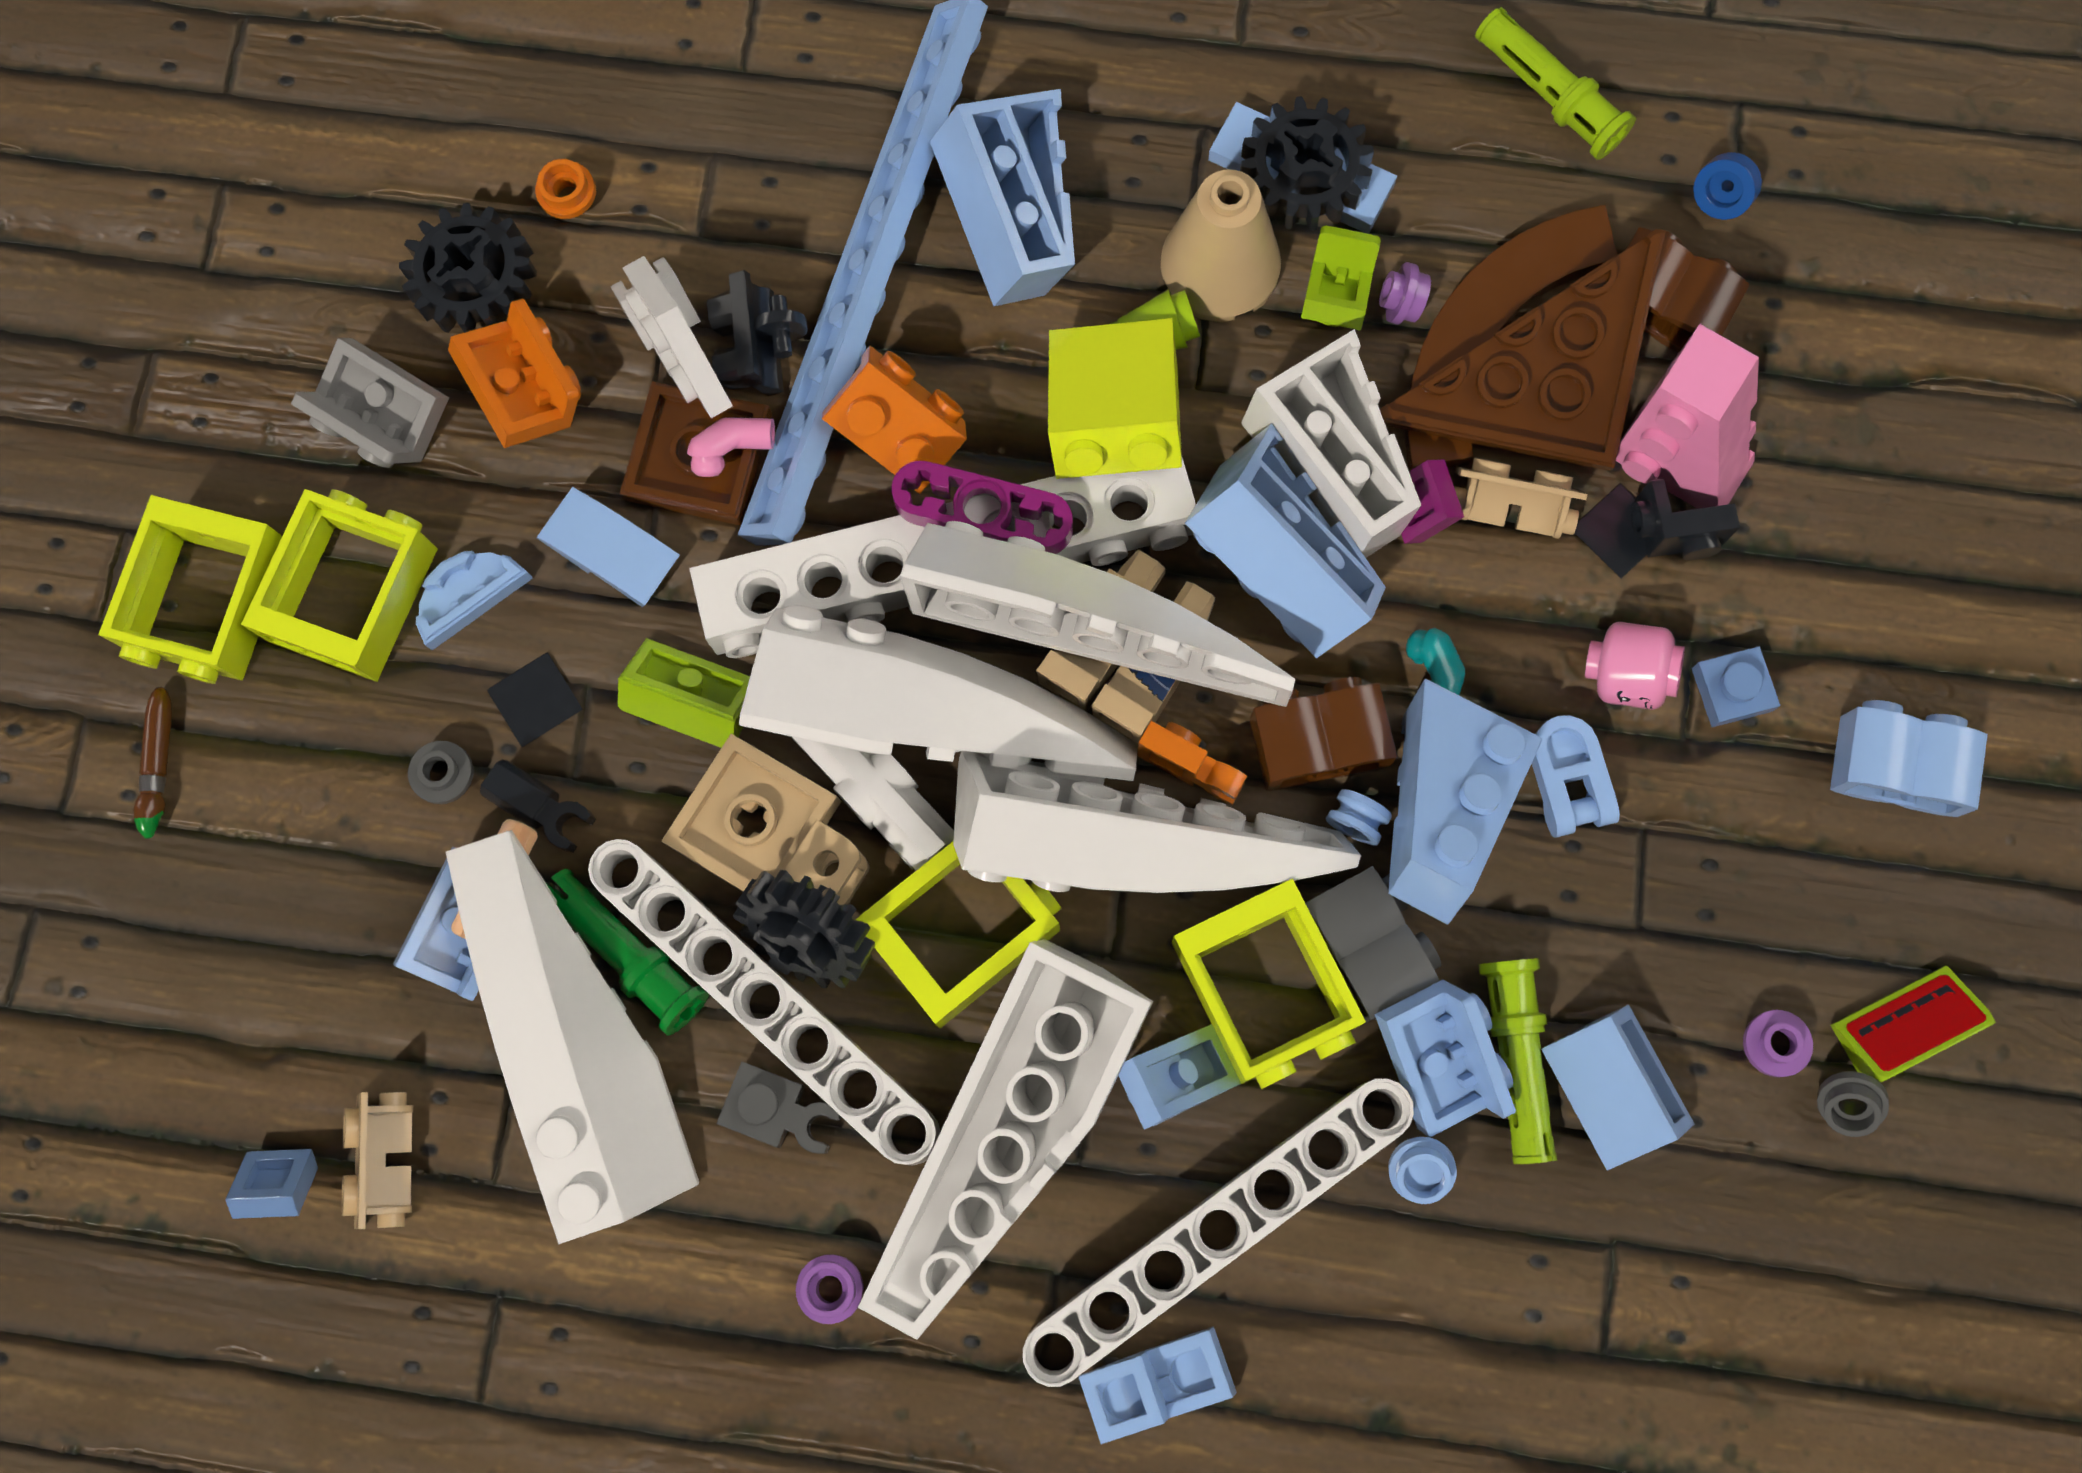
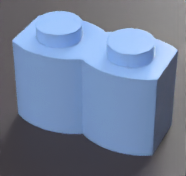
M1882 700L1865 701L1862 703V707H1856L1840 716L1830 790L1850 797L1894 803L1904 808L1950 817L1965 815L1978 810L1987 734L1967 727L1968 721L1959 716L1931 714L1926 716V720H1921L1903 714V706L1897 703Z

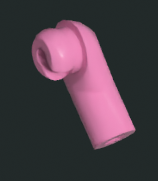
M725 417L716 421L690 440L687 454L692 456V472L701 477L718 476L725 467L723 455L733 449H773L775 444L774 419Z

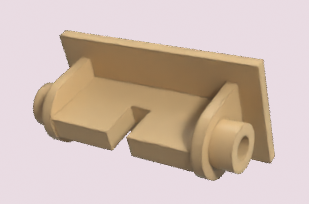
M1474 458L1472 469L1456 466L1455 473L1468 477L1465 488L1454 486L1464 514V518L1461 520L1468 519L1504 527L1509 504L1520 506L1515 529L1548 535L1557 539L1561 537L1562 533L1574 534L1578 523L1579 511L1569 509L1571 498L1586 500L1588 495L1579 490L1571 489L1574 477L1536 470L1534 480L1529 481L1509 477L1511 469L1509 464Z
M361 1092L357 1095L356 1108H344L343 1148H356L355 1175H343L341 1205L342 1216H354V1229H365L366 1215H377V1228L405 1227V1213H412L411 1166L386 1167V1154L412 1152L413 1105H407L406 1092L380 1093L379 1106H368V1092Z

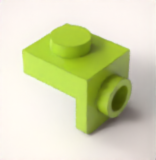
M1327 225L1321 227L1303 305L1302 319L1321 322L1332 327L1341 326L1361 330L1366 313L1373 271L1380 248L1381 239L1379 236Z

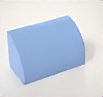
M1629 1004L1565 1035L1541 1049L1606 1170H1610L1678 1140L1695 1125Z

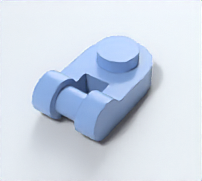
M1570 715L1556 716L1546 721L1535 733L1542 737L1543 740L1533 759L1532 767L1543 800L1545 821L1551 835L1557 838L1573 834L1576 831V826L1594 822L1597 827L1618 823L1620 817L1618 802L1598 738L1592 727L1582 719ZM1583 779L1587 792L1586 797L1570 801L1565 783Z

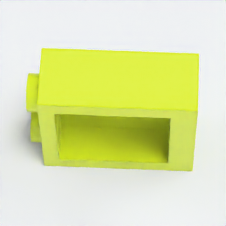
M304 489L241 625L267 642L378 682L438 548L420 532L423 525L403 513L387 510L385 516L382 517L365 511L367 508L366 503L345 492L332 489L329 496L326 497ZM335 528L398 550L358 640L294 617Z
M151 495L98 635L121 647L120 658L141 666L157 669L160 660L179 664L178 673L202 682L216 684L218 675L243 681L259 636L242 626L241 623L282 536L268 524ZM184 541L246 557L212 651L150 636Z
M953 841L855 919L870 926L866 937L875 942L874 948L940 1029L1017 967L1030 942L1044 939L1049 941L1060 932L1059 922L1053 915L1062 909L1048 890L1035 885L1033 882L1028 885L1024 879L1007 876V879L1002 883L1034 923L945 994L888 922L960 865Z
M1293 878L1173 937L1172 945L1241 1084L1256 1077L1261 1089L1297 1072L1292 1059L1314 1048L1320 1060L1356 1043L1351 1030L1361 1026L1366 1021ZM1284 918L1335 1019L1251 1060L1201 958Z

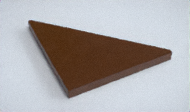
M1654 230L1642 240L1586 274L1539 307L1537 306L1503 328L1464 356H1460L1420 382L1419 385L1380 408L1379 410L1385 425L1607 471L1612 470L1615 467L1666 231Z

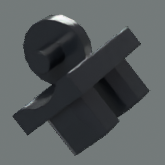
M746 270L729 274L730 290L708 299L707 310L708 320L713 330L723 337L734 334L735 346L714 353L712 356L713 371L719 382L728 389L753 386L766 396L782 393L784 388L781 359L791 357V342L799 340L807 334V319L804 314L798 311L788 310L786 296L774 295V291L770 288L753 284L750 273Z

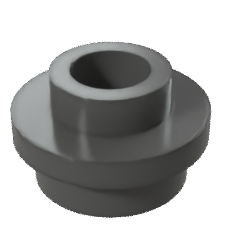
M434 741L424 745L414 754L408 768V780L412 790L423 800L433 804H447L459 799L469 789L474 773L473 764L467 752L458 745L449 741ZM446 761L448 765L446 776L439 781H432L430 778L432 766L437 762Z
M1841 1072L1828 1077L1820 1085L1817 1093V1107L1821 1116L1833 1130L1842 1135L1860 1137L1874 1132L1885 1120L1889 1111V1097L1884 1086L1875 1078L1860 1072ZM1846 1099H1858L1859 1101H1848Z

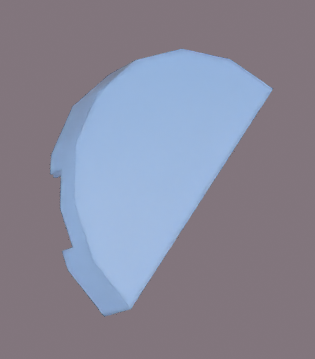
M463 551L442 561L427 576L422 585L425 590L419 602V615L416 616V626L425 646L430 650H434L529 582L533 577L511 557L491 552L474 553L473 551Z

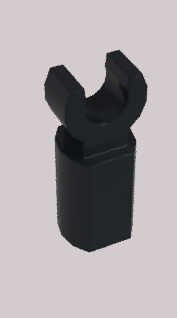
M502 759L496 762L480 786L481 796L533 829L544 826V832L548 840L566 852L574 853L578 846L564 837L562 833L564 823L572 817H578L590 825H593L596 820L592 812L578 802L564 801L558 803V792L508 760Z

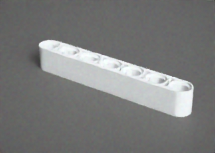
M621 839L605 842L596 849L590 858L589 876L595 888L884 1157L894 1163L904 1165H917L928 1160L940 1134L938 1121L929 1110L651 855L632 842ZM635 858L638 863L636 878L626 887L615 888L612 881L614 868L624 859ZM681 900L685 908L683 921L674 930L661 931L657 921L660 909L669 901ZM716 943H728L732 950L730 965L720 974L708 975L703 964L706 951ZM775 985L780 996L779 1007L770 1017L755 1019L750 1010L751 996L761 986ZM821 1028L828 1039V1048L825 1055L815 1063H803L797 1054L798 1039L808 1029ZM869 1072L876 1081V1096L868 1106L854 1109L845 1100V1083L855 1073ZM911 1115L918 1117L925 1125L926 1139L918 1151L906 1155L896 1149L891 1136L896 1122L903 1117Z
M1374 1079L1357 1086L1040 1321L1028 1334L1023 1347V1363L1028 1374L1037 1383L1047 1387H1061L1073 1381L1402 1135L1410 1126L1414 1115L1413 1101L1408 1091L1401 1084L1390 1079ZM1372 1091L1386 1094L1394 1105L1395 1115L1393 1121L1387 1128L1382 1130L1372 1127L1363 1115L1362 1105L1364 1099ZM1321 1130L1333 1133L1339 1138L1342 1145L1340 1161L1329 1170L1318 1167L1312 1162L1309 1155L1308 1146L1310 1140L1316 1132ZM1267 1170L1280 1172L1289 1184L1290 1193L1287 1201L1281 1207L1273 1210L1264 1208L1257 1201L1254 1194L1256 1179ZM1214 1210L1228 1212L1236 1224L1234 1240L1223 1249L1207 1247L1200 1237L1199 1227L1202 1219L1207 1213ZM1158 1251L1173 1252L1182 1262L1183 1273L1181 1279L1172 1288L1157 1289L1152 1287L1145 1278L1144 1268L1146 1262L1152 1254ZM1103 1292L1120 1294L1129 1306V1314L1122 1326L1114 1330H1105L1098 1327L1092 1321L1089 1314L1091 1302L1097 1295ZM1048 1333H1058L1065 1336L1071 1342L1074 1349L1072 1361L1061 1370L1051 1371L1044 1368L1035 1356L1036 1342Z

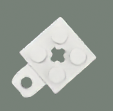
M645 256L623 267L633 286L632 288L627 290L622 281L610 287L648 351L652 348L655 349L686 402L689 403L698 398L710 418H713L733 405L690 327L701 321L676 274L665 258L662 257L653 262L658 272L656 274Z

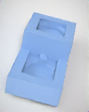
M574 487L570 489L536 537L588 574L592 572L641 607L646 605L680 556L635 524Z
M1214 1326L1133 1354L1079 1376L1101 1444L1164 1424L1169 1418L1233 1398L1237 1393Z

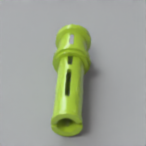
M1503 7L1492 11L1480 24L1475 38L1489 48L1518 77L1525 81L1553 107L1551 113L1554 116V122L1560 127L1568 125L1591 146L1590 155L1596 160H1601L1612 152L1630 132L1636 121V117L1630 111L1621 113L1598 92L1599 83L1593 78H1587L1586 76L1578 78L1545 46L1539 43L1509 16Z
M1539 959L1479 964V974L1487 977L1492 1014L1491 1037H1497L1500 1057L1506 1063L1513 1078V1087L1508 1089L1516 1110L1514 1114L1508 1116L1513 1164L1556 1161L1557 1155L1551 1131L1549 1102L1539 1032H1545L1544 1025H1547L1546 1014L1539 1012L1534 972L1540 969Z

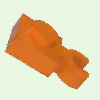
M1151 721L1138 743L1137 756L1191 786L1194 783L1214 797L1233 805L1245 784L1247 775L1230 765L1207 756L1208 751L1199 747L1201 739L1185 727L1168 722L1164 728Z

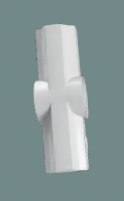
M792 737L835 784L833 787L834 791L870 830L875 827L890 843L891 848L897 852L912 870H918L954 841V830L916 791L918 785L892 755L868 753Z

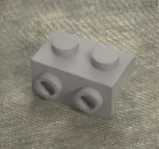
M338 338L316 391L296 392L291 404L311 416L309 423L317 430L331 436L348 439L359 446L357 453L362 458L378 466L391 468L396 463L422 461L449 397L353 338Z

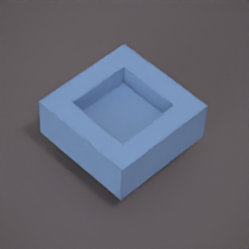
M1760 646L1701 661L1691 668L1712 728L1770 713L1780 707Z
M312 1149L246 1152L225 1199L232 1219L299 1216L318 1169Z

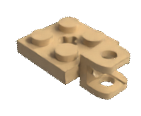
M730 734L662 839V842L742 892L751 879H757L762 871H767L776 877L780 870H786L795 882L800 883L805 875L811 878L815 889H818L820 885L833 889L840 896L837 903L844 905L849 904L870 869L868 861L856 846L845 836L827 826L841 803V800L835 794L733 734ZM758 806L766 808L763 819L767 823L765 829L761 833L753 832L749 838L740 836L744 826L737 820V817L741 811L745 810L746 812L753 813ZM839 862L837 871L830 876H825L827 867L832 863Z

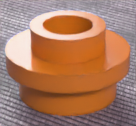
M557 159L547 163L539 172L535 194L539 204L547 214L558 219H572L582 215L591 207L596 196V185L591 173L583 165L568 159ZM564 188H576L571 194L558 197Z

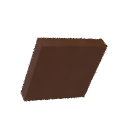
M652 381L620 490L621 497L624 501L741 526L762 449L731 450L723 455L724 469L718 476L701 477L692 472V456L687 454V450L693 437L721 418L771 419L772 412L770 407L728 397L733 406L710 418L698 398L687 403L677 386Z

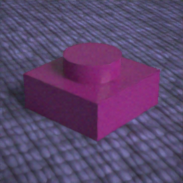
M1426 460L1409 471L1421 507L1401 534L1404 544L1422 543L1464 518L1445 460Z

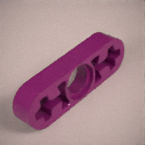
M913 461L904 465L896 473L892 481V496L898 513L909 523L925 527L927 523L945 527L948 521L963 522L979 528L983 532L984 537L1007 542L1008 538L1012 536L1025 537L1041 543L1046 548L1045 552L1058 554L1065 549L1072 538L1073 518L1071 509L1062 497L1051 492L928 461ZM922 481H929L933 494L951 499L950 489L951 487H957L958 489L953 499L954 514L952 516L946 515L945 500L933 497H925L922 506L913 505L911 494L907 489H918ZM989 494L995 497L1001 504L999 515L989 523L978 524L972 522L965 515L964 509L967 502L973 496ZM1011 503H1020V517L1030 520H1039L1043 512L1053 513L1054 524L1060 527V529L1050 528L1046 532L1045 537H1037L1034 533V524L1015 518V531L1006 530L1012 518Z

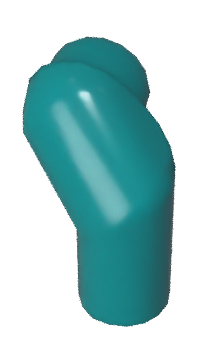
M1431 628L1428 631L1422 629L1414 631L1409 636L1406 644L1408 657L1416 664L1424 663L1433 683L1460 695L1465 678V667L1450 636L1436 628Z

